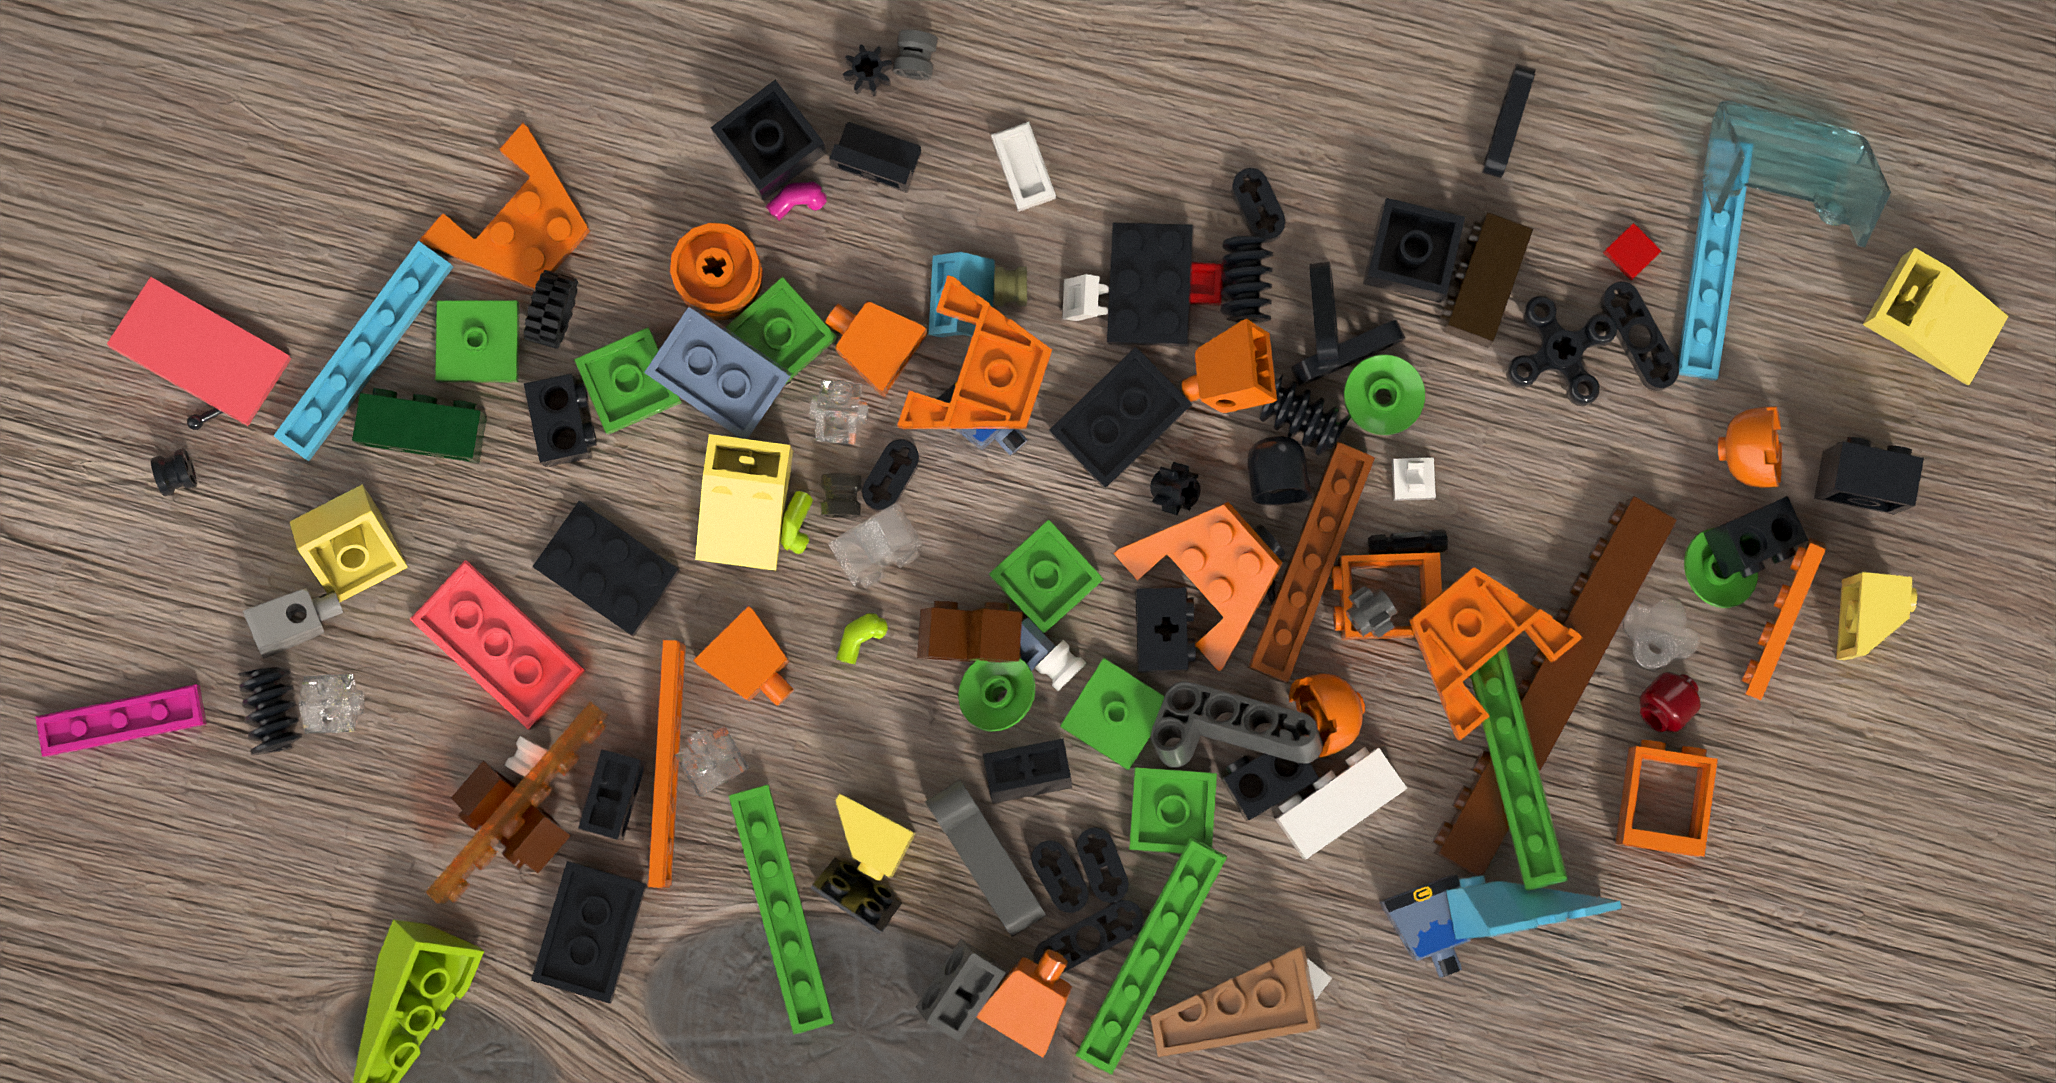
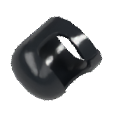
M1273 436L1262 439L1252 445L1247 457L1251 495L1256 503L1276 506L1302 503L1312 498L1304 449L1298 441L1286 436ZM1289 488H1298V489H1300V490H1297V491H1296L1295 489H1291V490H1287V491H1283V492H1278V493H1274V494L1269 492V491L1280 490V489H1289Z

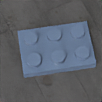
M692 304L687 308L644 372L741 439H748L792 375L787 369Z

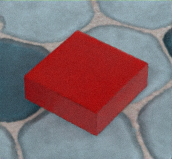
M1633 223L1603 253L1632 281L1662 251Z
M1193 262L1191 304L1221 306L1222 264Z

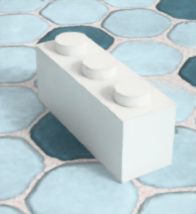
M1363 747L1345 760L1349 767L1337 776L1332 770L1312 783L1316 789L1313 793L1304 799L1298 793L1279 806L1283 814L1275 818V820L1302 859H1308L1407 789L1379 748L1369 752L1366 747Z

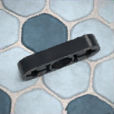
M1516 63L1488 147L1482 173L1502 178L1512 151L1536 69Z
M1330 261L1309 264L1315 340L1319 365L1339 363L1340 349Z
M1627 282L1612 284L1604 291L1601 297L1600 304L1603 313L1611 316L1616 322V337L1642 384L1653 391L1667 389L1677 380L1679 375V366L1638 290ZM1616 291L1620 296L1627 295L1630 301L1625 305L1629 315L1631 316L1636 311L1640 315V317L1630 320L1624 327L1620 323L1621 320L1627 317L1623 308L1620 306L1614 308L1611 305V301L1615 298L1614 292ZM1633 326H1643L1649 331L1650 342L1646 347H1636L1630 342L1629 331ZM1656 346L1659 352L1652 356L1658 366L1666 365L1668 368V372L1664 375L1666 380L1664 382L1660 377L1653 379L1650 376L1649 372L1654 369L1651 359L1648 357L1642 362L1639 357L1649 353Z
M1393 320L1340 343L1339 363L1319 365L1318 355L1315 354L1293 365L1291 369L1299 386H1303L1403 341L1406 337L1398 320Z
M1117 901L1039 943L1034 951V962L1036 964L1040 962L1045 953L1043 950L1045 947L1051 945L1055 951L1066 946L1060 939L1069 935L1071 946L1080 957L1072 961L1070 952L1065 954L1063 957L1067 960L1068 964L1062 972L1064 973L1138 933L1143 925V913L1139 906L1131 901ZM1123 907L1126 912L1133 910L1136 914V917L1131 920L1133 927L1127 931L1123 926L1112 929L1111 932L1116 935V938L1107 941L1106 931L1097 919L1105 915L1108 924L1118 917L1116 912L1118 908ZM1084 926H1093L1100 933V943L1092 950H1084L1077 944L1076 935Z

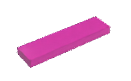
M198 684L35 717L42 757H50L207 725L201 689Z

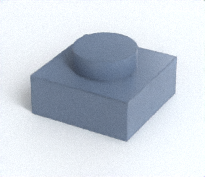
M1026 618L1022 621L1019 658L1026 662L1031 671H1033L1056 646L1029 618Z

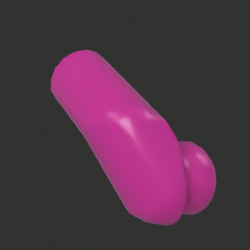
M815 182L790 183L765 208L780 221L795 205L807 204L814 211L821 209L827 201V196L821 191L822 187Z

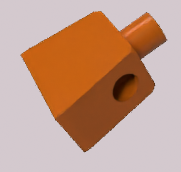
M869 301L863 305L857 315L838 303L825 321V324L843 335L835 347L839 356L883 397L886 396L927 336V329L921 324Z
M1248 319L1240 321L1197 348L1195 352L1197 374L1182 381L1183 393L1189 401L1193 402L1201 399L1202 402L1221 413L1233 412L1277 401L1270 333Z
M750 606L734 619L693 660L702 669L748 701H751L762 691L776 706H779L794 691V688L779 674L790 662Z
M1046 950L1038 964L1022 957L997 985L976 1018L1039 1056L1044 1057L1072 989L1068 982L1060 978L1061 973L1068 964L1067 960L1053 950Z

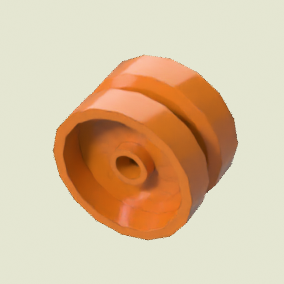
M707 223L692 228L679 239L671 254L670 274L679 296L688 307L692 304L712 319L726 320L739 316L756 301L762 290L763 269L753 243L742 231L728 224ZM720 267L723 274L720 277H715L711 272L715 268Z

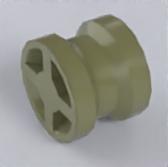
M994 266L995 307H1003L1007 302H1015L1018 306H1027V266H1018L1015 270H1006L1003 266Z

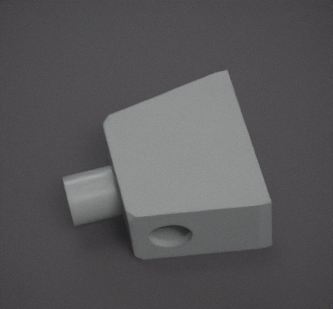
M307 588L246 609L243 613L263 659L322 635L324 630L321 622L342 614L343 610L334 590L311 599ZM297 612L307 614L305 620L300 623L290 621L292 615Z

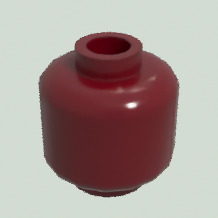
M1662 673L1639 697L1640 715L1644 722L1657 732H1678L1701 708V700L1697 693L1699 688L1695 681L1685 674Z

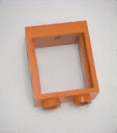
M1440 553L1341 556L1338 559V566H1333L1332 588L1333 590H1339L1340 606H1334L1333 623L1334 630L1341 631V640L1416 638L1411 626H1396L1380 638L1376 635L1373 636L1371 632L1364 637L1360 635L1345 612L1353 605L1348 598L1352 595L1351 569L1419 567L1422 610L1442 593Z
M1641 740V746L1629 747L1615 844L1694 857H1705L1718 759L1706 757L1707 750L1696 747L1682 746L1681 753L1666 751V743L1651 740ZM1642 760L1698 768L1688 837L1632 829Z

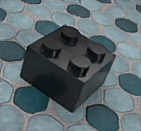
M776 79L710 127L714 138L762 201L827 154L822 139Z
M1386 198L1380 209L1363 284L1441 303L1448 293L1465 217Z
M1847 437L1846 442H1838L1835 446L1822 452L1814 499L1891 515L1897 514L1916 505L1924 458L1912 456V449L1889 445L1887 450L1871 447L1872 441Z

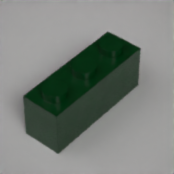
M373 388L372 394L360 393L352 441L359 446L480 463L487 416L482 411L477 410V404L453 400L452 406L437 404V398L420 394H413L412 400L397 398L398 393L395 391Z

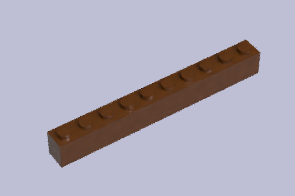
M1635 496L1626 500L1625 504L1620 501L1617 503L1607 521L1613 526L1606 539L1600 536L1589 553L1588 558L1592 559L1593 563L1587 574L1580 572L1569 590V593L1574 595L1567 610L1561 607L1554 617L1555 621L1568 629L1571 628L1578 632L1582 639L1554 662H1550L1543 652L1537 648L1530 664L1535 666L1529 680L1522 678L1517 685L1539 772L1677 519ZM1485 749L1482 750L1473 765L1472 771L1477 773L1470 788L1463 785L1452 806L1458 810L1450 823L1444 821L1433 839V843L1438 845L1434 852L1435 855L1473 876L1485 874L1510 828L1490 751L1488 752Z

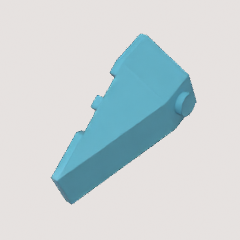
M1484 875L1459 879L1460 888L1446 890L1455 939L1491 937L1536 928L1539 925L1566 921V918L1574 919L1622 909L1619 900L1546 888L1527 891L1525 885L1504 881L1486 883Z

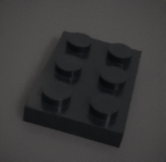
M1113 223L1107 326L1108 344L1189 347L1194 244L1193 224Z
M1135 347L1051 427L1049 433L1105 490L1192 406V403Z
M578 501L532 566L633 637L680 572L677 567L581 501Z
M567 861L531 981L611 1004L647 884Z

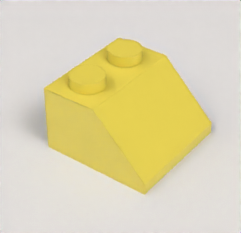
M363 484L290 521L298 551L327 593L335 591L339 603L408 568L381 512Z
M1862 572L1842 579L1836 660H1849L1865 656L1910 618V612H1914L1917 603V590L1912 587V577Z
M839 794L836 804L851 854L854 859L861 862L857 869L877 880H881L884 875L893 877L916 833Z

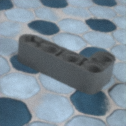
M1186 681L1175 683L1169 688L1151 731V740L1163 764L1169 767H1180L1188 763L1195 752L1201 736L1297 763L1314 761L1321 754L1323 747L1316 722L1305 713ZM1184 703H1195L1189 710H1179L1180 706ZM1223 713H1233L1232 717L1226 721H1216L1218 716ZM1260 724H1272L1271 727L1264 732L1254 731L1256 727ZM1170 739H1181L1180 742L1173 747L1164 746L1166 742Z
M960 779L925 801L1011 937H1014L1046 916Z

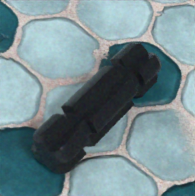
M1443 529L1430 530L1428 534H1424V531L1392 533L1390 537H1386L1385 534L1371 535L1367 542L1369 555L1426 553V550H1429L1430 553L1444 552L1448 549V537Z

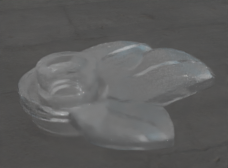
M1674 596L1662 599L1654 605L1652 610L1642 603L1633 600L1623 618V630L1634 642V657L1646 669L1660 670L1665 668L1672 659H1686L1697 650L1701 640V635L1690 628H1684L1686 610L1680 599ZM1649 644H1656L1661 649V653L1655 654L1651 652Z

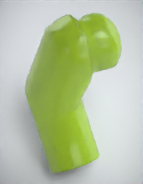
M802 491L794 493L783 515L780 542L786 551L790 549L795 554H802L809 542L808 535L799 532V529L813 499L809 494Z
M867 613L847 624L836 660L855 665L861 643L872 637L877 639L883 638L888 630L887 621L884 618L878 617L875 613Z

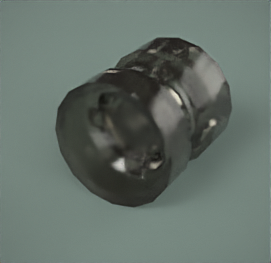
M846 473L823 474L821 477V488L825 491V500L821 503V516L829 518L861 517V504L857 501V492L862 487V476Z

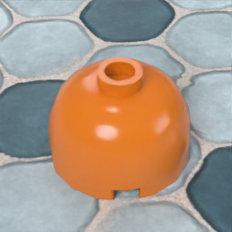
M1777 406L1757 407L1741 412L1728 424L1726 437L1718 438L1719 460L1727 461L1731 475L1738 482L1747 486L1760 488L1779 487V483H1781L1782 443H1779L1777 431L1781 430Z
M1321 673L1298 678L1291 684L1289 703L1296 701L1297 711L1311 716L1316 722L1323 743L1322 752L1319 757L1335 754L1347 748L1359 736L1365 712L1364 700L1360 693L1355 691L1343 678L1333 674Z

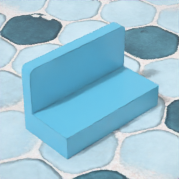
M964 252L933 256L928 335L935 337L973 336L976 325L937 313L936 308L948 275L955 277L963 286L982 297L993 307L995 266L993 259Z

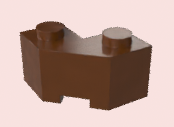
M934 601L933 607L920 609L917 658L970 662V660L992 663L1019 662L1022 612L1009 611L1008 603L985 602L984 609L968 611L958 610V602Z
M483 760L451 797L462 810L458 817L475 831L482 826L493 834L505 847L502 855L517 868L521 869L526 864L539 873L571 835L542 807L536 806L529 798L522 794V790Z

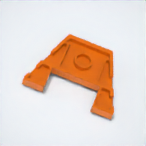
M522 123L499 150L530 177L476 239H473L443 213L420 238V241L428 248L438 250L453 256L455 259L488 270L490 273L535 290L541 273L544 270L555 272L588 235L590 230L529 128Z
M948 275L936 312L976 325L951 402L947 403L909 390L897 426L902 429H1026L1052 349L1012 319H1008L982 297L963 286L955 277Z
M1229 502L1213 507L1166 529L1152 533L1138 541L1124 545L1113 553L1137 581L1168 555L1219 611L1223 619L1195 644L1218 671H1221L1229 663L1234 649L1242 639L1253 614L1260 606L1283 563Z
M1475 567L1468 570L1409 620L1454 736L1458 740H1462L1490 716L1466 688L1463 681L1521 632L1525 631L1550 662L1556 661L1582 639L1578 632L1571 628L1568 629L1555 621L1551 615L1518 597V594Z

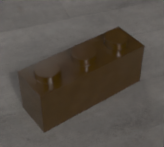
M1487 213L1481 223L1474 221L1466 244L1473 246L1468 260L1461 258L1453 281L1459 283L1455 298L1447 297L1440 315V319L1446 320L1442 332L1486 348L1494 342L1533 228L1491 213Z

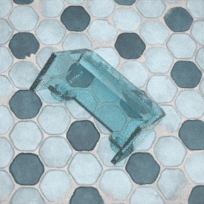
M1722 101L1719 103L1712 120L1702 175V183L1713 212L1721 214L1726 200L1729 197L1738 196L1743 186L1813 202L1822 221L1833 226L1849 225L1857 246L1866 247L1891 191L1873 150L1865 137L1846 128L1738 102Z

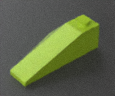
M393 919L377 960L353 1083H399L420 1055V1044L432 1028L438 1031L446 1020L442 1016L456 997L461 999L470 988L484 953L481 947L428 924Z

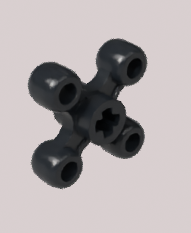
M1541 295L1531 298L1523 309V317L1525 322L1540 334L1541 347L1533 355H1520L1509 362L1506 367L1508 382L1516 388H1526L1536 382L1542 372L1548 370L1556 371L1565 379L1566 394L1570 402L1576 406L1590 405L1597 399L1600 393V385L1594 376L1584 370L1581 363L1582 354L1587 348L1593 346L1603 347L1613 341L1617 334L1616 322L1611 316L1599 313L1589 318L1582 329L1577 331L1565 330L1558 324L1556 318L1557 309L1555 303L1550 298ZM1534 307H1541L1545 311V317H1538L1534 312ZM1595 325L1603 326L1605 336H1600L1595 332ZM1559 343L1565 344L1564 351L1570 353V355L1568 354L1563 359L1558 358V350L1553 349ZM1517 366L1525 367L1528 371V377L1519 376ZM1578 384H1583L1588 388L1587 396L1581 395L1578 392Z

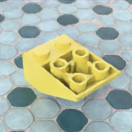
M1914 248L1899 260L1863 325L1962 383L1970 385L2009 316L1950 267Z
M709 434L703 471L695 560L776 571L793 450L790 445Z

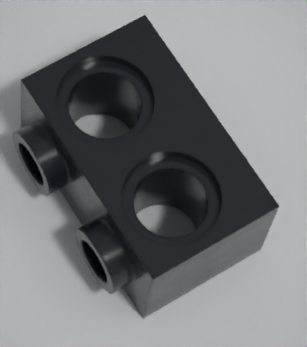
M571 373L524 383L539 462L546 468L593 458L591 447L597 446V438L593 423H586L583 407L589 406V400L584 382L578 384L577 379ZM556 391H565L568 393L566 406L560 410L550 409V396ZM564 430H573L576 433L575 444L569 449H559L557 446L558 435Z
M1788 496L1704 533L1724 578L1739 571L1742 578L1766 569L1762 561L1770 557L1774 564L1786 560L1796 554L1795 546L1808 541Z
M1264 753L1250 762L1245 755L1225 767L1229 775L1221 780L1245 821H1249L1317 781L1319 777L1310 762H1296L1295 772L1289 777H1284L1275 770L1274 762L1276 756ZM1246 774L1255 775L1261 782V790L1254 798L1244 796L1239 789L1240 779Z
M601 749L578 829L624 841L647 762Z

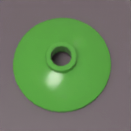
M1376 355L1363 360L1352 370L1345 384L1344 402L1348 414L1352 415V420L1359 427L1376 435H1393L1406 430L1418 419L1425 403V388L1421 376L1410 363L1393 355ZM1380 390L1388 392L1390 395L1389 403L1380 404L1376 400V392Z
M1714 528L1707 529L1697 534L1686 549L1684 557L1686 578L1692 590L1704 602L1719 608L1735 607L1745 602L1754 592L1758 581V572L1742 578L1739 571L1724 578L1704 535L1705 532ZM1712 566L1715 567L1717 576L1714 574Z
M1019 658V662L992 663L977 660L968 668L961 680L958 692L960 709L964 717L981 730L1001 731L1017 724L1029 711L1035 696V679L1030 667L1021 658ZM1007 690L1005 697L998 702L999 694Z

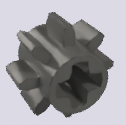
M1363 586L1348 597L1353 605L1345 612L1360 635L1364 637L1371 632L1373 636L1376 635L1380 638L1394 628L1390 619L1397 613V610L1381 588L1371 592L1369 588L1366 589Z

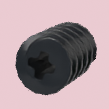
M1235 236L1223 241L1222 248L1230 253L1222 257V265L1230 269L1221 275V280L1229 284V286L1221 289V296L1229 300V302L1222 304L1220 307V312L1229 316L1226 320L1238 323L1244 319H1248L1253 323L1271 320L1270 315L1260 312L1261 307L1271 305L1272 303L1271 299L1260 296V292L1272 288L1271 283L1261 280L1262 275L1272 273L1273 268L1261 264V260L1273 257L1272 251L1262 248V244L1270 242V239L1255 236Z
M1282 374L1275 385L1277 401L1262 406L1260 421L1264 422L1274 415L1276 416L1274 422L1275 430H1279L1288 423V437L1293 438L1300 432L1303 433L1301 446L1306 447L1316 440V455H1321L1327 449L1331 450L1352 415L1348 414L1342 420L1337 421L1339 411L1337 406L1324 413V398L1321 397L1312 405L1309 404L1311 391L1306 389L1296 396L1297 382L1292 381L1284 388L1281 387Z
M268 667L237 674L250 678L240 684V691L253 694L242 702L244 708L255 710V712L245 717V723L258 726V728L248 733V739L261 742V744L251 749V755L289 750L293 748L291 745L293 742L302 738V733L291 732L288 728L299 722V717L286 715L287 710L296 706V701L283 699L284 694L294 689L293 685L280 683L281 678L291 673L290 669Z

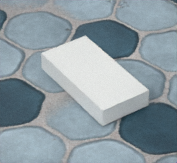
M1026 122L992 134L991 138L1018 212L1056 199V194L1030 123Z

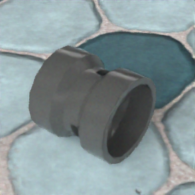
M918 30L899 31L897 45L900 48V53L894 59L893 73L909 79H931L933 64L930 60L931 54L936 51L938 37Z

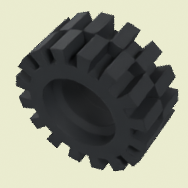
M544 270L541 273L540 279L535 286V292H533L531 297V305H529L527 311L528 316L525 319V340L555 349L559 348L560 343L564 339V334L569 327L568 323L571 320L572 309L576 302L575 297L578 291V281L576 278L549 270Z

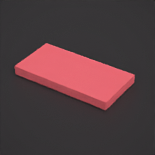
M152 277L149 278L107 342L109 348L246 426H249L291 360V357L283 351Z
M467 560L452 573L410 618L421 631L528 730L544 716L585 672V669Z

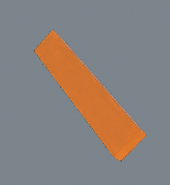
M663 640L648 880V887L670 888L672 886L686 645L677 640Z

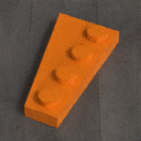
M1810 538L1806 548L1799 546L1789 568L1796 571L1790 586L1782 584L1774 603V607L1780 609L1774 624L1766 622L1757 643L1764 646L1758 661L1750 659L1742 678V682L1748 684L1746 694L1762 700L1826 550L1825 543Z

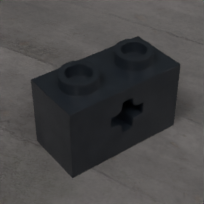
M1186 588L1136 589L1138 673L1187 672L1188 662L1196 661L1195 638H1187V622H1194V598L1186 597ZM1162 620H1168L1169 626L1177 630V633H1173L1170 636L1169 641H1163L1162 634L1155 633L1154 628L1160 627Z

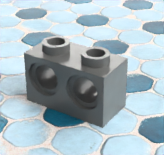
M960 939L916 1005V1009L927 1023L960 1042L1005 975V971L992 957Z

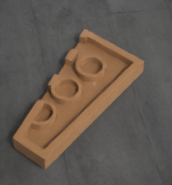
M1299 947L1150 1016L1158 1057L1319 1029L1320 1023L1305 947Z

